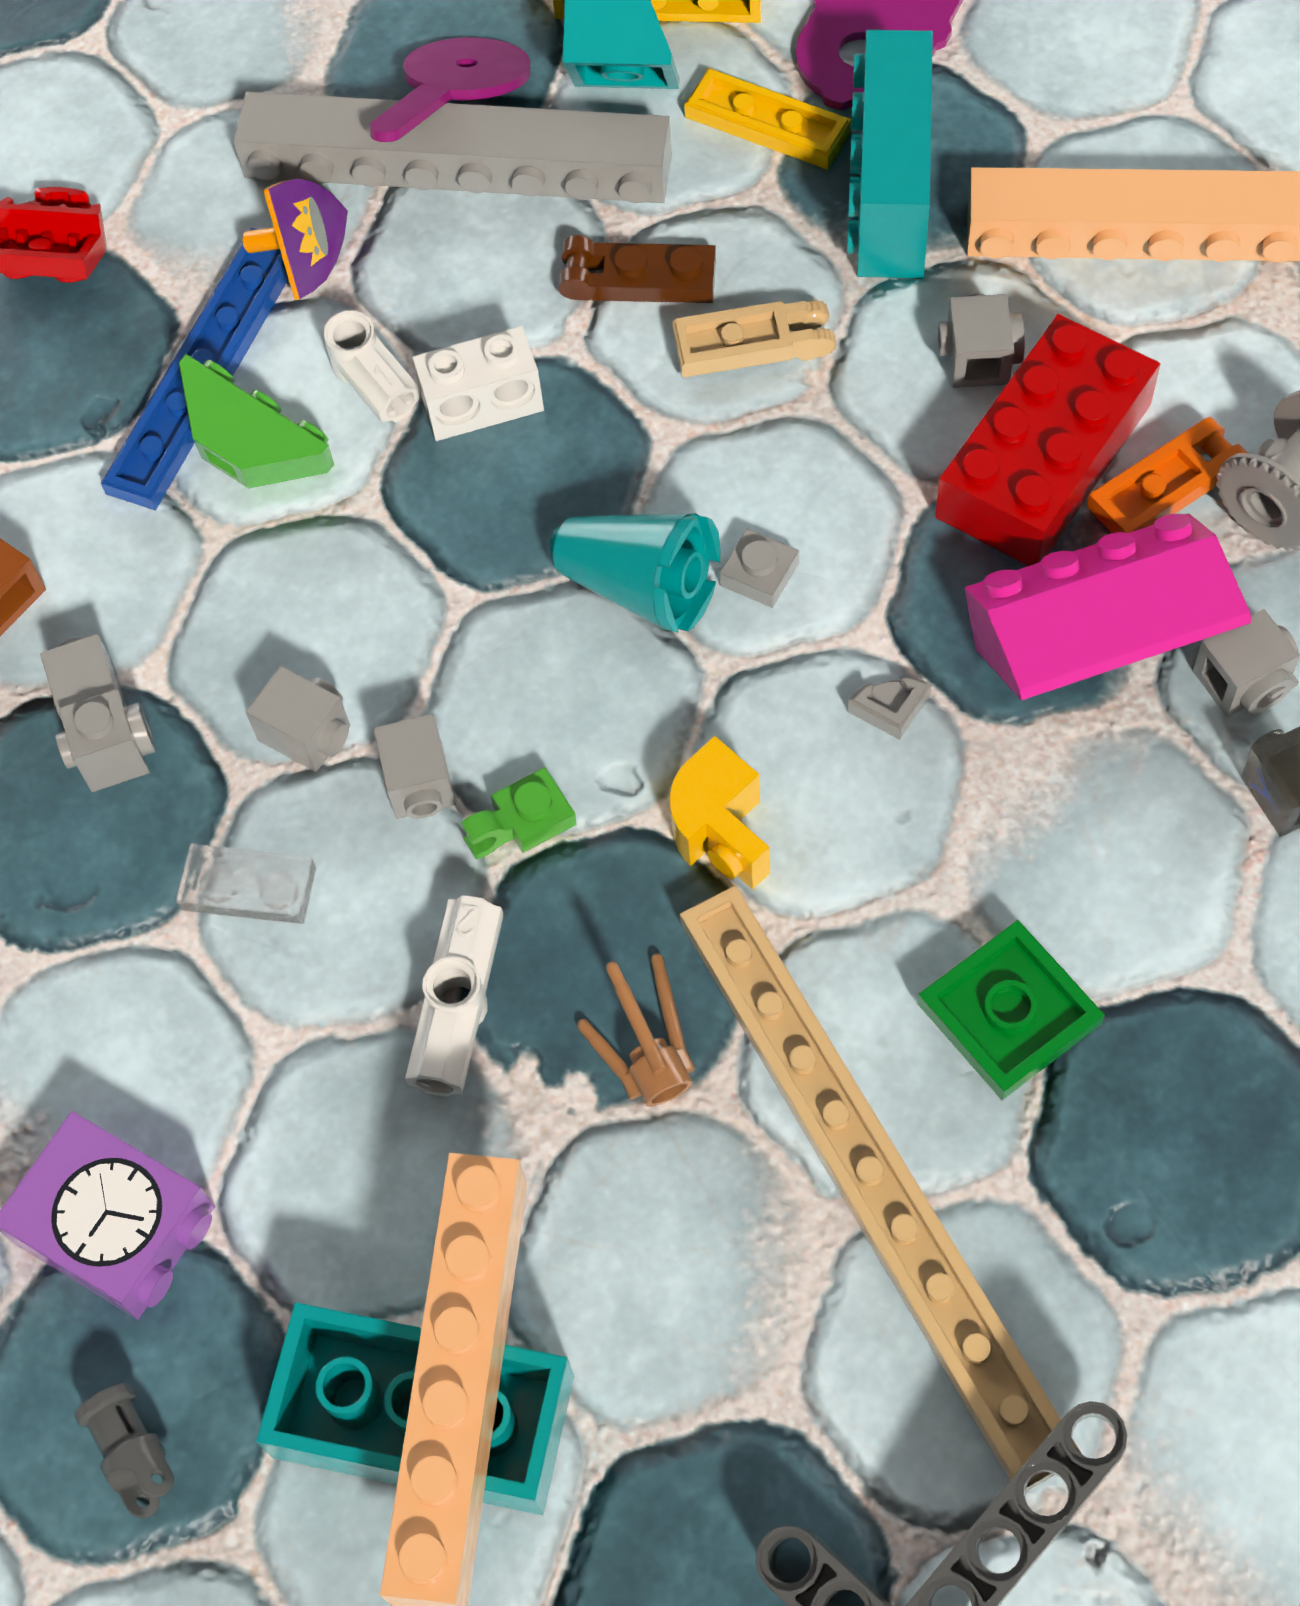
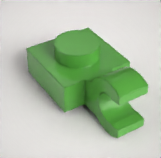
M544 767L491 794L492 805L495 811H480L461 822V826L467 834L463 837L464 842L474 858L479 859L489 855L513 839L522 853L576 826V813Z

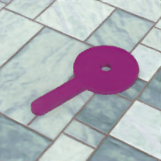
M476 37L445 39L415 49L405 58L403 64L404 78L414 90L370 123V137L378 142L397 141L451 99H485L516 90L525 84L530 77L531 67L528 54L521 48L504 41Z

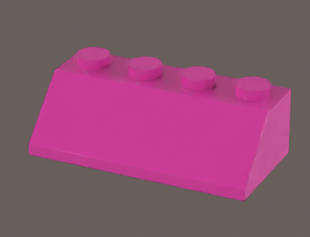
M1189 513L1163 516L1157 519L1154 525L1130 533H1111L1100 538L1097 544L1073 552H1054L1043 557L1039 563L1018 570L996 571L986 576L984 581L964 587L975 649L1020 700L1251 623L1250 610L1216 534Z

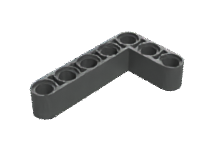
M1089 1401L1078 1404L1067 1412L905 1606H932V1599L935 1593L947 1585L958 1586L964 1590L970 1598L972 1606H1000L1120 1462L1126 1451L1127 1431L1123 1419L1116 1410L1104 1403ZM1089 1417L1101 1418L1108 1422L1114 1430L1116 1437L1115 1445L1111 1452L1097 1459L1087 1458L1080 1454L1072 1441L1073 1430L1076 1425ZM1045 1472L1053 1473L1062 1478L1068 1488V1501L1064 1508L1057 1514L1050 1516L1039 1515L1032 1511L1025 1496L1029 1481L1037 1474ZM793 1526L775 1528L763 1537L757 1548L756 1566L759 1576L766 1586L787 1606H830L833 1597L843 1590H851L858 1594L865 1603V1606H892L828 1544L808 1529ZM997 1528L1007 1529L1012 1532L1020 1546V1558L1016 1566L1004 1573H994L987 1569L979 1556V1543L982 1537L990 1530ZM796 1538L808 1548L811 1564L806 1576L800 1581L793 1583L782 1578L779 1574L775 1558L780 1545L787 1540Z

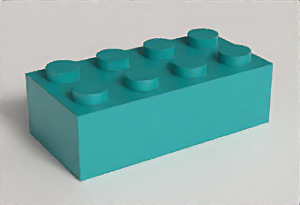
M866 30L865 53H854L853 88H864V92H853L852 130H862V134H851L850 173H861V177L850 176L848 217L859 218V220H848L847 254H858L857 277L924 278L930 209L933 31Z
M295 1302L256 1442L273 1459L397 1485L422 1328ZM505 1345L483 1503L543 1516L575 1377L568 1357Z

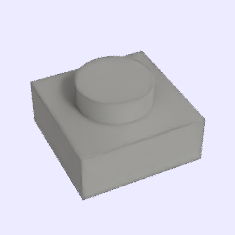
M746 528L720 572V586L773 608L799 564V550Z

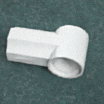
M355 310L342 311L331 317L324 328V339L336 377L343 382L349 383L381 422L394 421L396 423L410 414L415 403L421 398V390L376 336L371 319L364 313ZM352 346H359L354 349H347Z

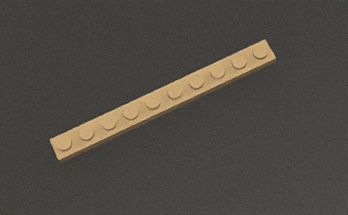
M735 885L680 913L681 925L1009 1480H1011L1061 1421L1059 1415L737 886ZM1072 1438L1074 1447L1082 1454ZM1046 1472L1037 1474L1029 1481L1026 1491L1053 1477L1055 1474Z

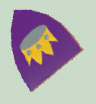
M297 178L276 183L263 190L274 227L246 231L242 238L243 246L248 253L280 249L294 300L301 299L312 293L329 277L341 251L348 210L331 192L315 182Z

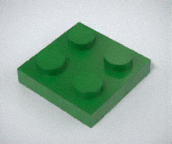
M1016 920L921 991L917 998L919 1007L1001 1100H1004L1099 1027L1105 1016L1019 920Z

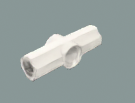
M462 895L457 899H448L434 961L423 977L422 990L425 998L405 1079L409 1086L423 1090L427 1094L445 1097L453 1094H463L478 1025L483 1022L487 1013L486 990L503 920V910L501 907L487 902L484 898ZM464 987L470 989L468 996L463 1001L454 1004H447L441 1001L442 996L452 988Z

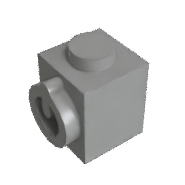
M972 294L966 297L950 298L948 321L938 322V350L940 356H949L953 388L1006 385L1011 378L1012 364H1022L1025 352L1023 318L1021 313L1009 312L1007 294Z
M1263 609L1251 615L1250 624L1202 640L1193 673L1226 717L1244 708L1251 715L1259 714L1276 705L1291 689L1299 684L1293 673L1300 654L1291 633L1285 627L1277 626L1266 610Z
M115 689L59 708L65 731L56 734L55 737L62 760L67 769L77 766L91 792L150 773L145 755L156 752V746L146 715L139 702L127 706L119 690Z

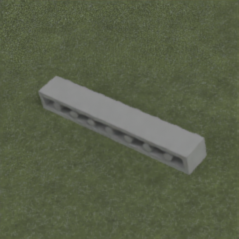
M246 92L234 137V145L244 178H258L261 180H292L299 178L318 184L340 183L368 187L389 186L420 190L438 189L468 191L471 193L519 194L530 197L552 196L580 200H617L632 203H665L672 156L670 116L446 103L401 139L393 142H378L370 137V123L400 100Z

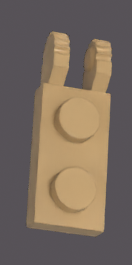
M811 299L809 302L799 301L783 304V301L676 318L672 321V328L682 378L793 360V356L802 361L813 360L816 357L827 356L829 353L832 354L835 346H837L834 332L830 331V328H820L825 326L826 322H829L828 318H830L827 304H824L823 301H818V299L815 301Z

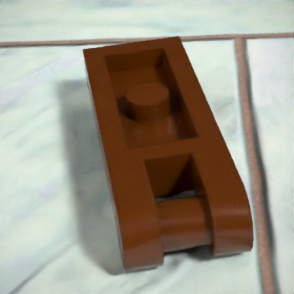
M581 235L570 236L563 242L561 259L566 268L560 272L558 290L565 298L590 301L713 303L716 245L594 243L590 238ZM588 270H603V274L590 273Z

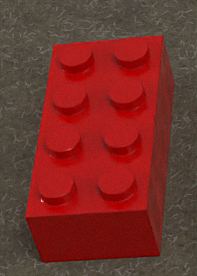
M1057 314L939 478L935 518L1028 566L1041 562L1042 558L1050 553L1150 407L1161 363Z

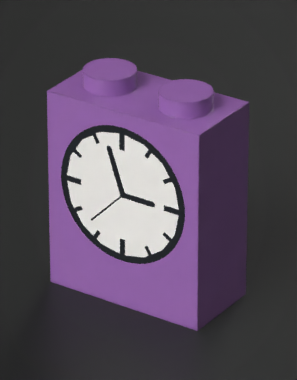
M71 1111L1 1208L0 1232L15 1245L139 1320L147 1306L150 1308L154 1307L167 1293L173 1280L172 1270L185 1250L194 1249L207 1234L212 1222L211 1212L215 1205L200 1186Z

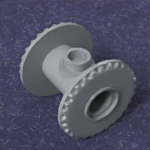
M1300 390L1284 397L1275 409L1274 427L1279 439L1276 441L1267 439L1259 447L1256 454L1238 453L1229 457L1220 467L1216 486L1219 488L1218 495L1223 499L1222 504L1227 507L1228 513L1235 518L1237 524L1242 525L1247 533L1253 534L1258 540H1263L1265 544H1272L1277 549L1283 547L1287 551L1291 549L1300 550Z

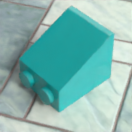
M565 0L563 64L575 87L679 89L680 78L651 0Z

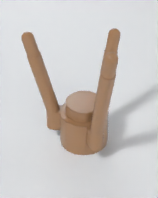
M658 953L652 955L651 963L670 1046H667L664 1038H653L629 984L626 982L619 965L613 961L607 964L606 970L640 1043V1046L629 1054L632 1061L631 1067L627 1066L589 1021L581 1019L577 1023L578 1030L621 1080L630 1100L642 1096L648 1107L666 1103L687 1091L693 1084L689 1073L696 1069L685 1047L664 959Z

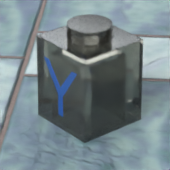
M1300 726L1286 733L1282 729H1276L1257 739L1250 747V753L1241 774V779L1279 837L1300 828Z

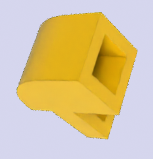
M716 736L711 738L689 758L674 778L670 791L673 837L680 855L690 866L707 852L710 861L724 876L729 879H734L738 876L753 890L770 874V847L740 820L760 803V774Z

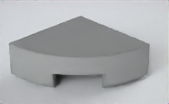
M901 677V681H888L874 686L870 683L859 689L849 699L847 712L900 740L930 696L932 684L913 677Z

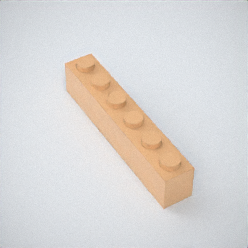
M971 167L967 203V256L990 258L1043 257L1046 259L1100 258L1103 260L1119 258L1157 259L1161 261L1189 259L1214 260L1218 262L1229 260L1300 261V171Z
M449 1153L380 1591V1596L391 1606H468L527 1191V1182L519 1159Z

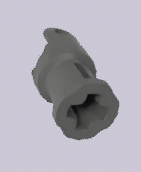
M121 1383L108 1387L85 1401L75 1411L74 1417L79 1426L90 1430L104 1458L100 1468L107 1482L115 1492L119 1493L130 1514L137 1518L145 1519L156 1513L160 1504L159 1497L170 1492L174 1485V1477L164 1458L166 1455L165 1448L158 1435L147 1432L132 1403L136 1397L133 1387ZM153 1474H159L163 1482L160 1484L155 1483L151 1477ZM136 1499H145L148 1503L147 1507L138 1506Z

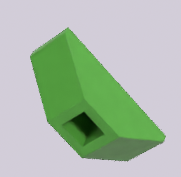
M187 354L181 359L179 366L192 437L203 460L248 489L325 474L335 465L329 445L327 444L329 439L313 424L305 420H300L298 424L290 421L280 414L282 411L280 406L270 397L258 390H253L251 394L243 391L233 384L235 380L228 371L211 360H206L204 364H201Z

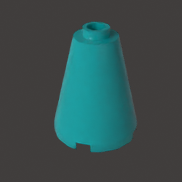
M696 513L569 517L561 526L554 530L549 543V554L559 574L665 631L679 633L678 629L684 631L693 629L706 612L716 586V581L707 580L710 560L720 563L721 547L719 532L713 520Z

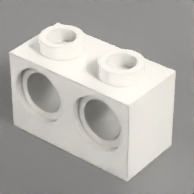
M523 326L412 356L421 390V397L435 441L544 411L538 369Z

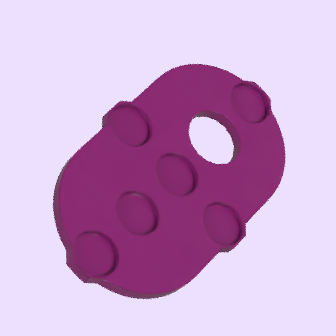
M813 0L814 10L803 27L796 45L798 72L804 83L821 97L824 105L841 111L851 108L853 106V92H864V88H853L854 66L845 63L839 56V51L845 44L854 40H866V30L933 31V57L936 50L946 47L952 33L950 24L963 0Z

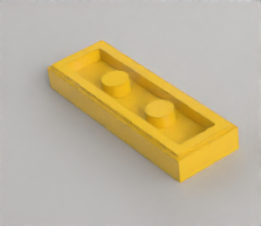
M711 68L707 69L684 104L685 118L826 170L830 168L851 134L852 119Z

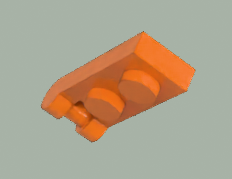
M1207 417L1090 493L1087 508L1111 533H1130L1154 525L1157 519L1177 513L1215 488L1218 481L1217 474L1222 464L1232 455L1248 452L1240 444L1232 446L1223 437L1225 429L1214 418ZM1206 453L1211 460L1207 462L1201 456L1202 454Z

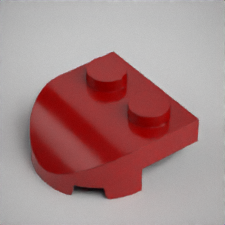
M66 187L37 188L34 191L35 199L33 201L14 204L11 197H6L0 201V273L5 277L11 279H21L29 276L55 277L56 280L65 283L77 282L83 279L87 280L104 256L107 246L100 203L91 205L88 194L85 191Z

